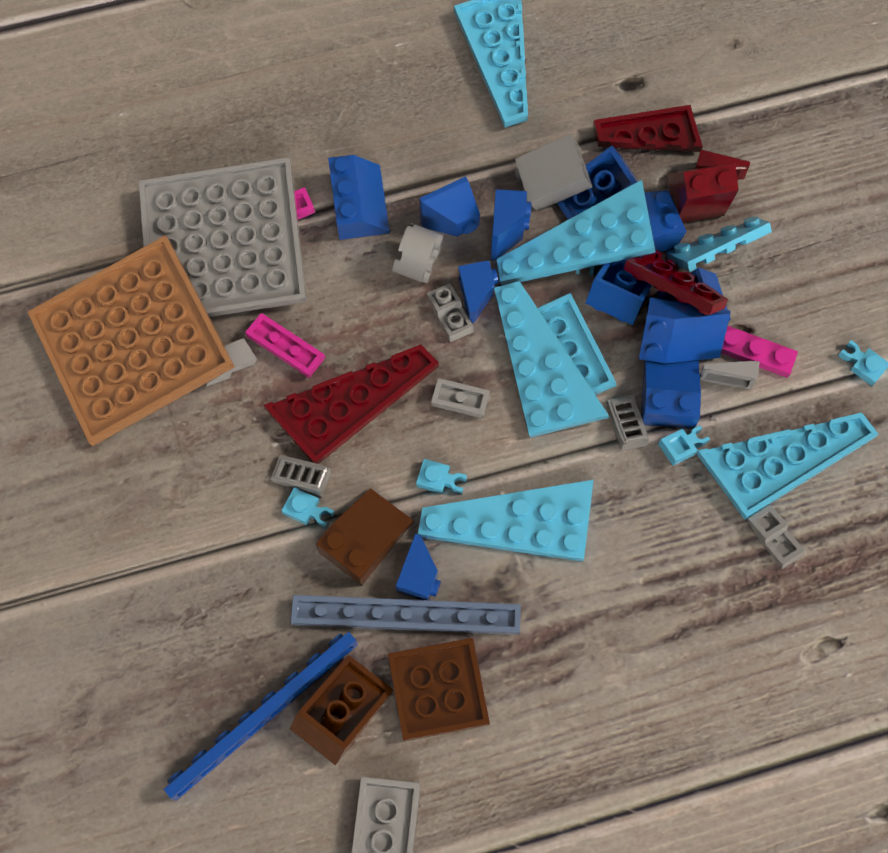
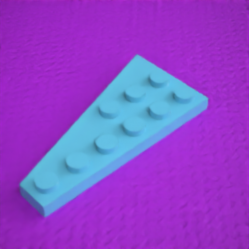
M471 0L454 5V14L504 128L528 121L521 0Z
M642 180L499 257L497 265L501 285L518 281L524 282L656 253Z
M520 281L495 287L494 290L530 438L609 418L608 413Z
M857 413L831 419L829 422L805 425L803 428L795 430L788 429L749 438L743 442L723 444L717 448L701 449L696 454L742 518L746 520L877 437L878 432L863 413Z
M594 480L422 508L418 535L427 539L583 562Z

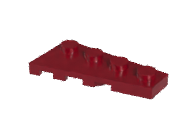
M691 105L596 119L593 122L598 147L613 146L616 148L700 152L703 148Z
M655 250L656 253L626 260L624 270L633 274L635 279L654 285L656 290L675 296L676 300L696 307L700 313L711 315L726 307L728 301L726 297L705 283L694 282V275L689 272L678 271V264L672 260L665 262L661 259L662 253Z

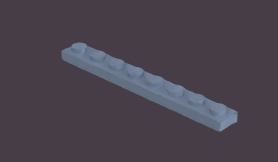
M293 595L291 624L296 626L520 635L521 604Z

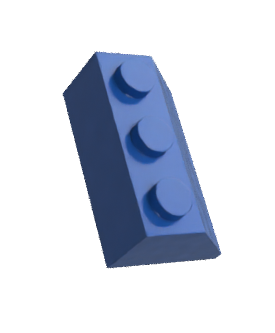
M356 155L328 158L339 240L389 234L390 230L380 165Z

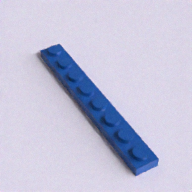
M348 632L344 636L342 634L337 635L328 644L330 648L322 655L317 653L307 661V668L301 673L294 672L284 681L285 686L277 693L272 691L266 695L261 701L262 706L254 713L252 710L245 713L238 720L240 725L233 731L226 730L214 741L216 745L208 752L203 750L191 760L193 765L186 771L179 770L167 781L169 785L163 789L170 799L177 801L355 649L358 644L351 633Z

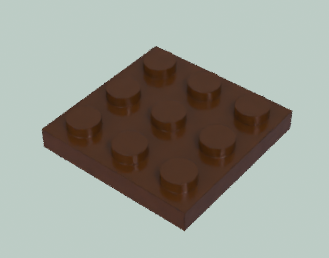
M473 638L388 653L403 742L490 725Z

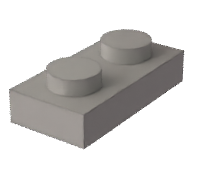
M438 378L431 406L483 419L490 390Z

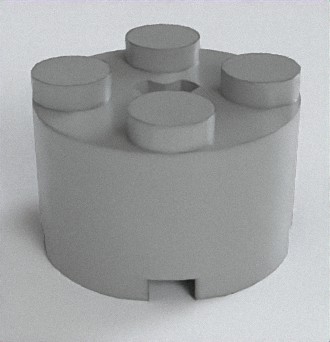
M409 223L398 249L399 259H395L392 272L421 283H428L434 261L436 262L440 253V246L444 236L435 231Z

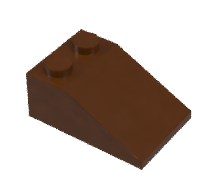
M370 488L329 527L316 543V546L322 556L362 586L413 524L414 520Z
M348 655L298 711L289 729L336 766L391 695L393 689Z

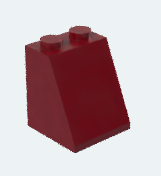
M736 164L714 165L667 173L669 193L683 223L725 216L739 191Z

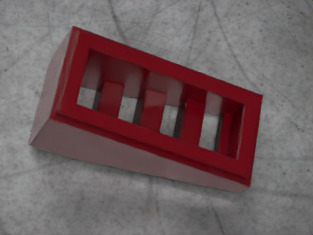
M700 150L695 169L714 165L736 164L737 179H744L750 162Z

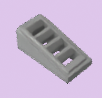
M741 361L704 364L700 372V380L752 389L758 378L760 362Z
M629 395L607 400L620 451L647 446L649 442L648 434L634 396ZM629 403L630 408L616 410L615 406ZM632 414V417L619 418V415ZM634 422L635 426L623 428L622 426L623 424ZM637 431L638 435L626 437L625 433Z
M280 455L270 480L290 488L295 487L308 494L322 498L331 476V469L320 464ZM284 465H290L286 476H280ZM296 467L299 468V471L294 480L291 479V476ZM304 471H308L306 481L302 482L301 479ZM314 474H317L318 478L315 485L311 484Z

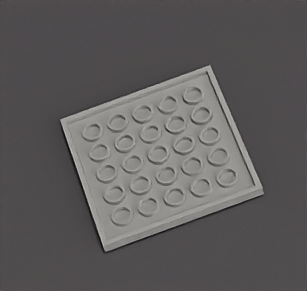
M290 157L139 181L143 246L145 247L165 235L168 237L209 317L307 302Z

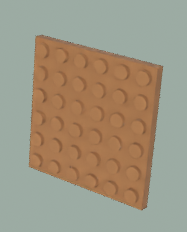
M166 235L28 311V315L82 430L92 446L235 367Z

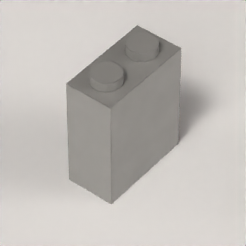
M571 134L515 159L518 167L515 169V174L519 183H523V191H527L526 202H531V206L536 211L592 188L579 145Z

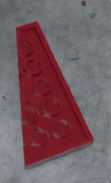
M420 344L394 354L390 359L377 364L375 362L371 363L359 371H350L314 385L312 389L299 394L293 393L286 396V399L276 403L270 402L263 406L311 462L319 464L437 369L439 362Z

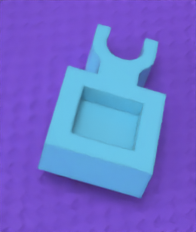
M850 340L846 347L852 351V354L847 353L843 349L838 356L844 361L855 364L851 371L873 386L888 368V362L870 348L863 353L860 351L859 346Z
M701 426L695 427L689 435L681 429L659 441L658 445L672 466L694 456L698 451L696 447L700 448L709 442V437L699 439L696 436L702 430Z
M424 459L416 487L443 494L444 488L448 487L454 493L462 495L463 488L457 487L454 483L457 480L466 482L467 475L461 473L449 474V465Z
M295 487L282 509V514L308 525L310 519H314L320 527L327 529L328 523L320 520L321 516L328 514L333 517L335 513L330 508L317 507L320 502L319 498Z

